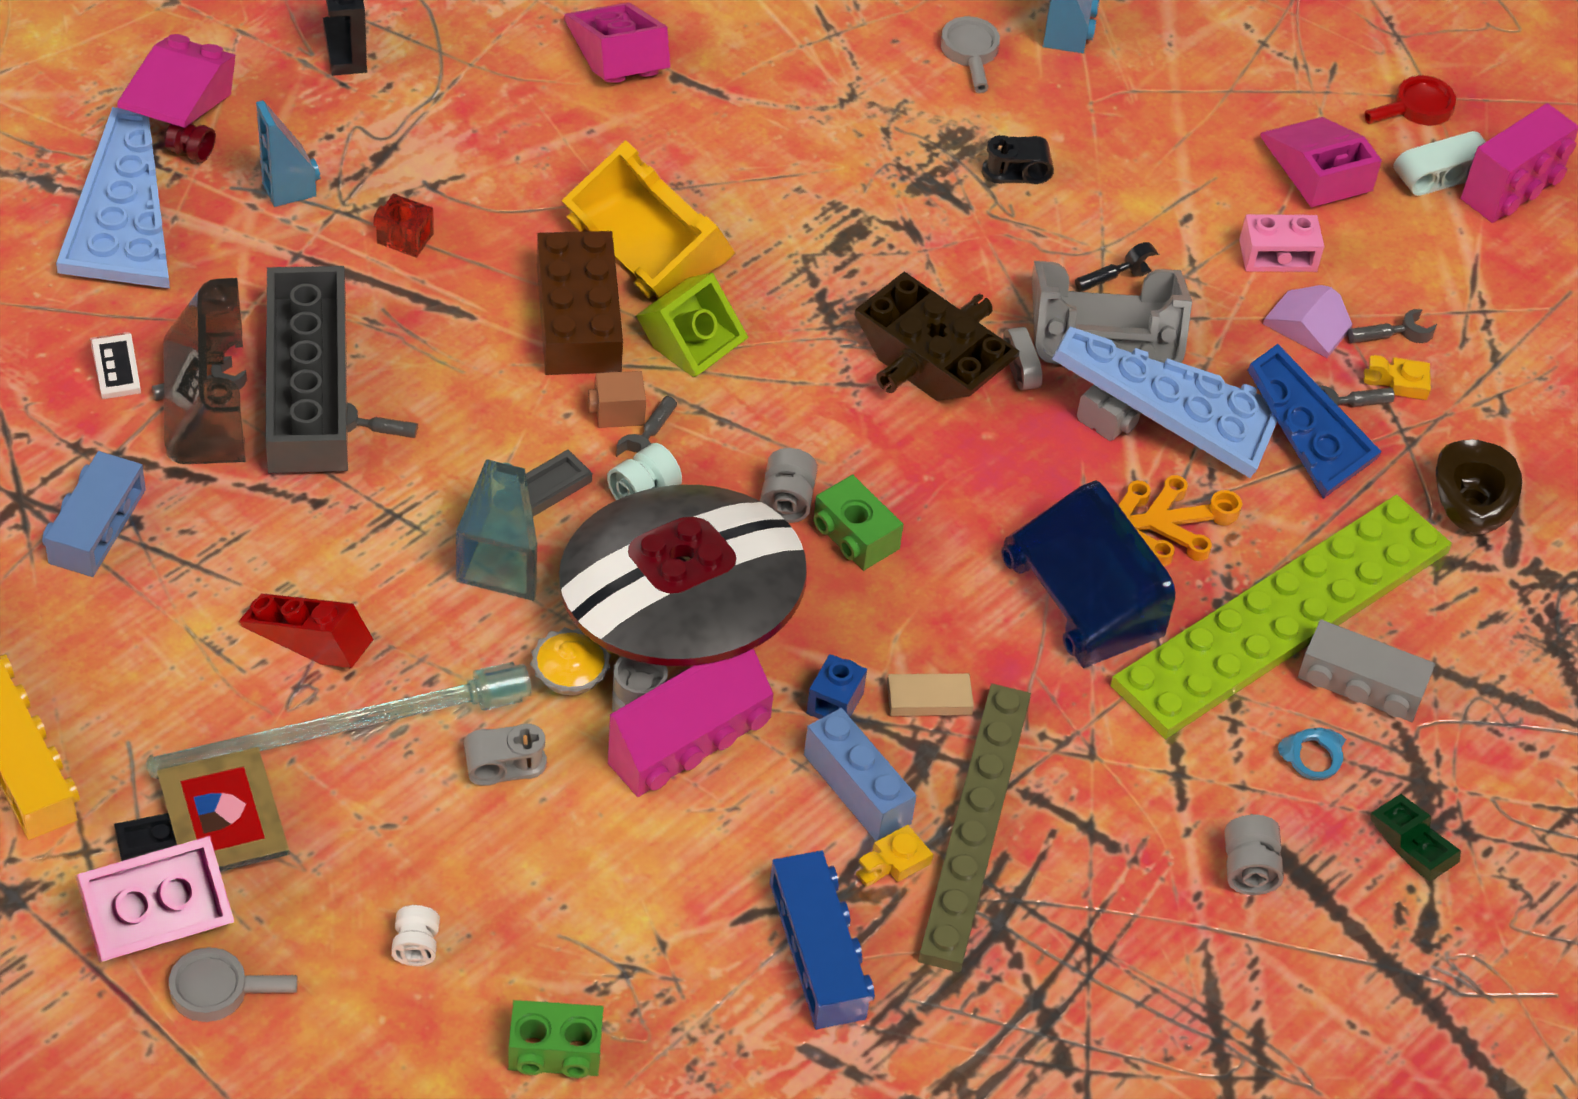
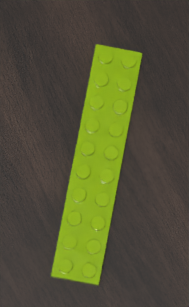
M1396 494L1112 677L1110 686L1166 740L1307 647L1311 642L1320 619L1339 626L1448 554L1452 543Z

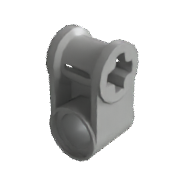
M521 724L498 729H480L473 731L464 738L463 744L469 779L476 785L487 786L504 781L532 779L542 774L547 766V757L543 751L545 747V734L536 725ZM524 735H527V745L523 744ZM527 758H531L530 768L527 767Z

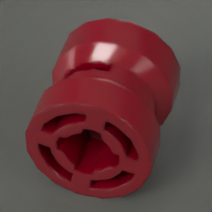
M193 122L185 128L170 123L165 136V147L176 154L187 153L191 160L203 163L210 156L214 148L216 133L213 128L205 125L196 127Z

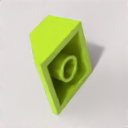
M713 272L685 279L636 315L653 348L692 377L701 374L749 338Z

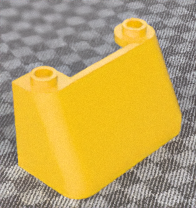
M625 140L561 201L570 211L566 218L579 232L585 229L588 231H612L615 257L637 278L633 283L648 299L653 295L659 299L685 279L707 274L724 265L736 253L719 227L707 216L704 217L701 213L698 214L658 176L651 166L642 162L638 156L639 152Z

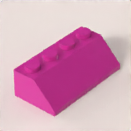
M754 648L726 660L694 665L610 714L608 765L637 797L650 790L660 789L671 777L683 770L695 768L706 756L718 749H727L738 737L750 730L755 731L762 728L769 721L772 711L773 691Z

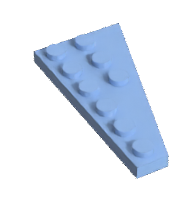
M112 107L56 262L58 274L170 288L149 117Z
M1071 326L1064 334L1052 357V360L1061 364L1066 369L1074 372L1248 478H1251L1258 469L1277 423L1263 396L1257 394L1256 387L1243 384L1241 388L1226 384L1220 375L1168 358L1162 363L1148 358L1147 351L1135 348L1133 352L1117 348L1110 339Z

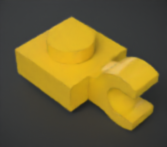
M1371 355L1369 357V369H1364V383L1373 386H1390L1393 388L1396 396L1427 400L1431 392L1430 363L1393 357L1390 364L1382 356Z
M906 825L874 842L872 852L865 854L859 859V863L863 868L856 872V876L866 887L876 883L888 874H891L899 882L929 866L932 863L934 854L912 828Z

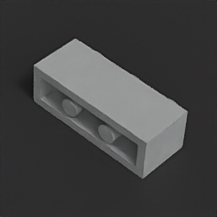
M1320 619L1305 653L1297 678L1307 681L1316 687L1325 688L1348 697L1352 701L1361 702L1384 711L1393 717L1402 718L1413 723L1436 663Z

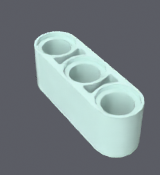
M1471 131L1415 147L1402 153L1396 159L1393 168L1413 195L1416 196L1466 183L1477 147L1484 144L1486 140L1479 132Z

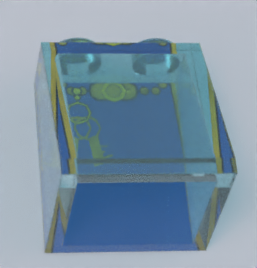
M486 459L456 529L457 582L534 601L537 588V539L525 468Z

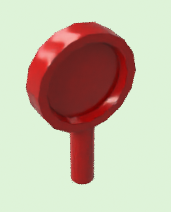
M1425 75L1411 76L1403 80L1399 86L1396 102L1366 110L1364 112V119L1366 123L1371 124L1403 115L1407 120L1419 125H1440L1448 121L1452 116L1456 105V95L1447 83L1438 78Z

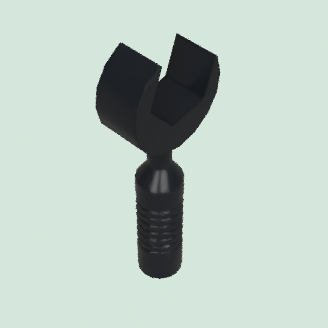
M1140 243L1127 253L1124 260L1125 263L1120 265L1110 264L1075 279V285L1079 292H1083L1117 278L1120 272L1127 269L1135 276L1146 275L1152 272L1145 260L1149 256L1160 254L1151 243Z

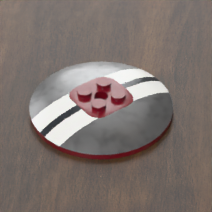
M706 485L656 487L630 494L608 504L588 518L571 537L564 550L559 571L560 592L563 604L575 625L587 637L619 656L638 662L663 666H693L714 663L733 658L761 645L780 631L792 618L803 598L807 578L806 557L802 543L790 524L780 514L766 504L745 494ZM680 556H686L691 559L683 562L682 560L675 558Z

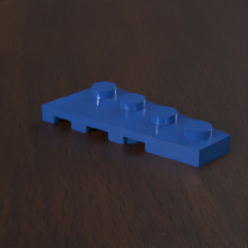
M1279 344L1251 362L1247 370L1323 499L1378 459L1382 451Z

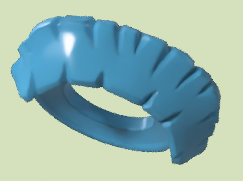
M1305 729L1283 738L1278 745V751L1284 760L1291 762L1293 768L1300 775L1311 780H1324L1335 775L1343 762L1341 747L1344 745L1346 738L1332 729ZM1315 740L1319 745L1327 749L1332 760L1330 768L1323 772H1315L1305 767L1300 759L1301 744L1303 742Z

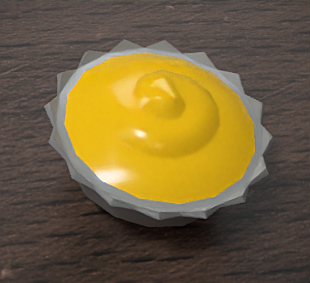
M564 627L559 632L550 631L546 638L538 639L537 647L531 651L533 660L530 665L535 670V676L541 679L552 691L562 695H578L589 691L598 682L604 680L605 673L611 668L608 663L611 654L587 637L580 629L571 630Z

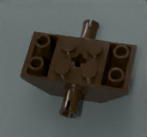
M905 271L855 309L854 315L878 359L888 366L878 372L876 376L879 386L882 389L886 388L887 393L895 392L900 385L908 380L936 401L971 396L1019 356L1020 351L979 323L993 311L992 304L987 297L978 304L983 299V295L977 294L963 307L958 309Z

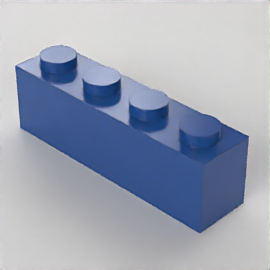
M823 850L773 859L770 886L815 1030L866 1020L869 1002L875 999L874 986L870 975H863L860 966L863 960L862 950L858 938H851L848 929L851 923L848 906L845 901L839 902L836 891L839 889V883L835 867L827 865Z

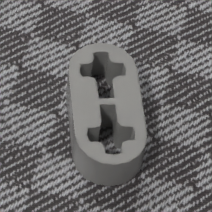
M1027 328L1006 329L1003 340L1020 351L1019 356L1009 364L1019 390L1040 388L1042 385L1041 364Z

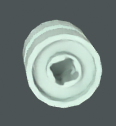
M652 443L637 452L633 459H626L610 469L607 473V481L614 498L618 500L630 494L651 488L681 485L682 473L671 452L659 443Z

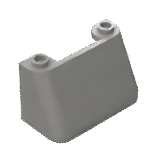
M1034 261L1032 273L1034 342L1036 352L1042 360L1059 364L1052 360V357L1064 334L1071 326L1110 339L1117 348L1133 352L1135 348L1147 351L1148 358L1162 363L1167 358L1180 363L1183 361L1186 353L1192 299L1181 270L1160 269L1149 273L1143 281L1141 296L1069 291V276L1063 266L1054 262Z

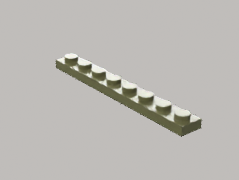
M991 683L921 946L919 963L961 973L1031 693Z

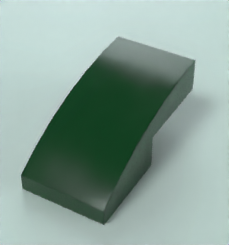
M1399 794L1371 812L1370 819L1386 841L1414 870L1429 882L1460 862L1461 850L1431 829V815L1404 795Z

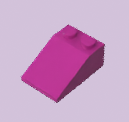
M630 2L564 14L565 22L591 70L606 82H621L626 80V76L634 74L653 76L657 75L660 69L671 68L667 26Z
M169 35L153 46L119 98L117 108L185 128L231 95L236 55L223 51V48L218 45H201L191 42L190 38L184 35Z

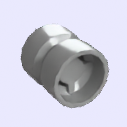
M783 448L773 452L768 458L760 502L772 508L788 523L799 522L809 515L818 469L816 460L809 453L800 449Z
M621 656L614 665L613 712L665 683L668 674L667 666L638 662Z
M1254 814L1240 816L1231 820L1225 828V847L1228 855L1226 861L1227 880L1229 886L1237 892L1248 895L1266 894L1276 890L1282 885L1284 880L1283 861L1280 854L1281 835L1278 823L1270 817Z

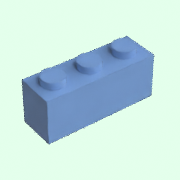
M101 451L96 453L90 465L86 464L82 468L74 491L64 497L61 511L54 523L50 522L44 530L42 543L46 546L48 564L94 577L146 491L143 464Z
M842 707L807 726L804 756L875 841L906 825L912 824L917 795Z

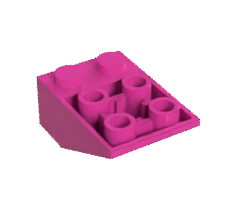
M1324 117L1261 132L1260 137L1310 207L1373 191L1382 159L1364 136Z

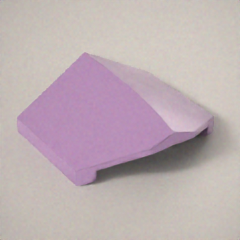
M1317 285L1287 291L1265 317L1263 325L1328 358L1347 335L1348 330L1352 327V322L1341 295L1332 287Z

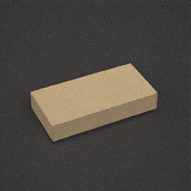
M970 673L888 674L887 689L890 716L972 715L974 705Z

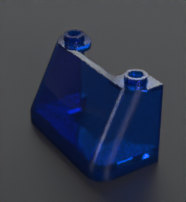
M1095 480L1079 486L1005 538L1001 549L1004 563L1009 569H1014L1019 574L1027 572L1031 568L1066 617L1067 622L1065 633L1063 634V644L1067 652L1075 656L1083 668L1166 635L1176 595L1172 578L1099 481Z

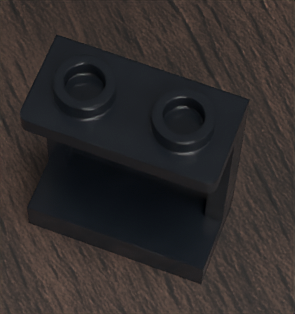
M326 0L328 15L331 17H323V29L332 76L367 73L365 7L363 0Z

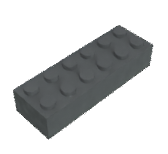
M344 266L267 267L266 454L268 473L348 471L346 289Z

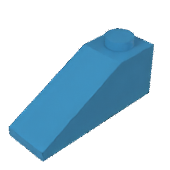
M264 100L256 102L262 183L273 206L277 207L315 197L316 181L320 180V171L314 158L309 159L303 145Z

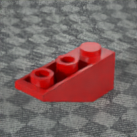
M261 593L239 620L243 628L322 665L352 668L374 640L353 603Z

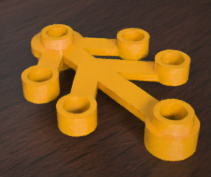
M1171 475L1166 478L1162 492L1148 511L1144 514L1132 515L1136 507H1142L1148 503L1151 488L1146 482L1135 480L1128 485L1127 493L1118 506H1108L1097 514L1093 527L1097 536L1106 542L1120 543L1127 541L1148 552L1150 561L1159 567L1168 566L1172 562L1175 551L1174 546L1169 541L1156 540L1139 530L1151 529L1186 547V553L1192 560L1204 561L1209 557L1212 547L1211 540L1205 535L1194 534L1178 525L1213 520L1218 525L1228 526L1239 518L1242 500L1232 491L1220 490L1213 494L1210 504L1169 510L1174 502L1184 499L1188 483L1183 477ZM1171 487H1177L1180 490H1174ZM1134 492H1140L1143 495H1137ZM1194 546H1200L1203 548V550L1197 549ZM1161 551L1166 553L1167 555H1161L1157 552Z

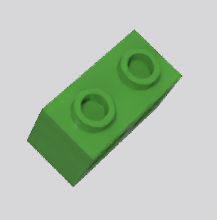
M513 1000L508 1048V1070L519 1071L526 1075H537L542 1072L565 1074L571 1078H583L587 1075L599 1076L604 1006ZM529 1038H537L541 1041L538 1043H529L525 1040ZM574 1041H582L585 1042L586 1045L574 1046L570 1043Z

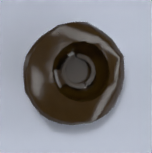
M1470 439L1452 442L1441 450L1436 466V482L1441 503L1451 521L1459 528L1479 535L1498 529L1511 518L1518 506L1521 495L1522 473L1516 458L1503 447L1489 442Z

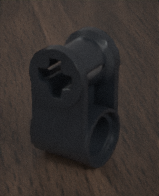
M999 135L992 137L988 141L987 152L989 156L982 166V174L988 181L998 184H1042L1052 178L1054 167L1049 143L1045 138L1040 136L1008 137Z

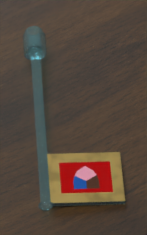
M514 662L486 667L474 670L473 679L468 680L465 685L153 757V754H150L146 761V767L149 775L159 780L176 845L210 836L219 870L222 872L290 855L260 751L472 702L473 705L479 704L482 711L520 703L523 697L531 696L532 694L530 678L524 663L515 665Z

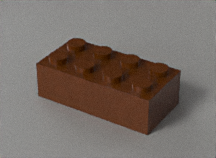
M612 231L537 233V274L545 375L622 372L623 335Z

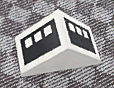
M125 332L90 338L102 399L140 394L141 387L131 333Z

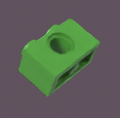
M853 474L816 495L813 521L817 529L822 534L828 535L840 547L843 555L847 559L853 560L863 571L900 549L904 524Z

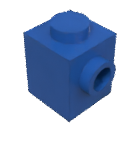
M829 654L809 689L806 714L821 719L842 707L848 716L851 717L864 694L867 669L851 660Z

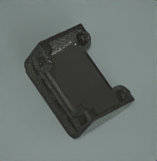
M238 278L213 279L201 286L165 334L163 341L164 442L168 457L178 464L246 462L239 388L233 381L226 378H207V365L224 364V355L230 347L234 345L235 348L243 347Z

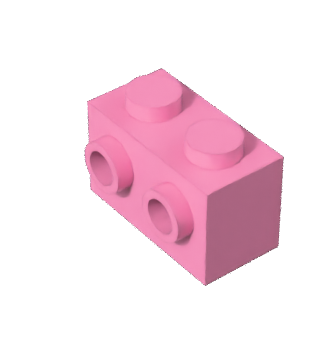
M1245 215L1239 239L1245 271L1317 272L1324 249L1317 215Z

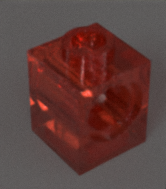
M393 193L384 206L378 207L374 215L373 225L376 227L377 243L417 258L434 235L433 208Z

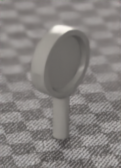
M970 16L955 18L949 21L942 29L941 49L944 55L951 61L969 66L975 91L977 93L986 92L988 90V83L983 65L994 60L998 54L1000 34L995 26L981 18Z
M211 947L196 949L182 956L172 967L168 980L171 1001L178 1012L191 1020L201 1022L221 1020L234 1013L243 1002L245 993H297V975H245L244 967L236 956L223 949Z

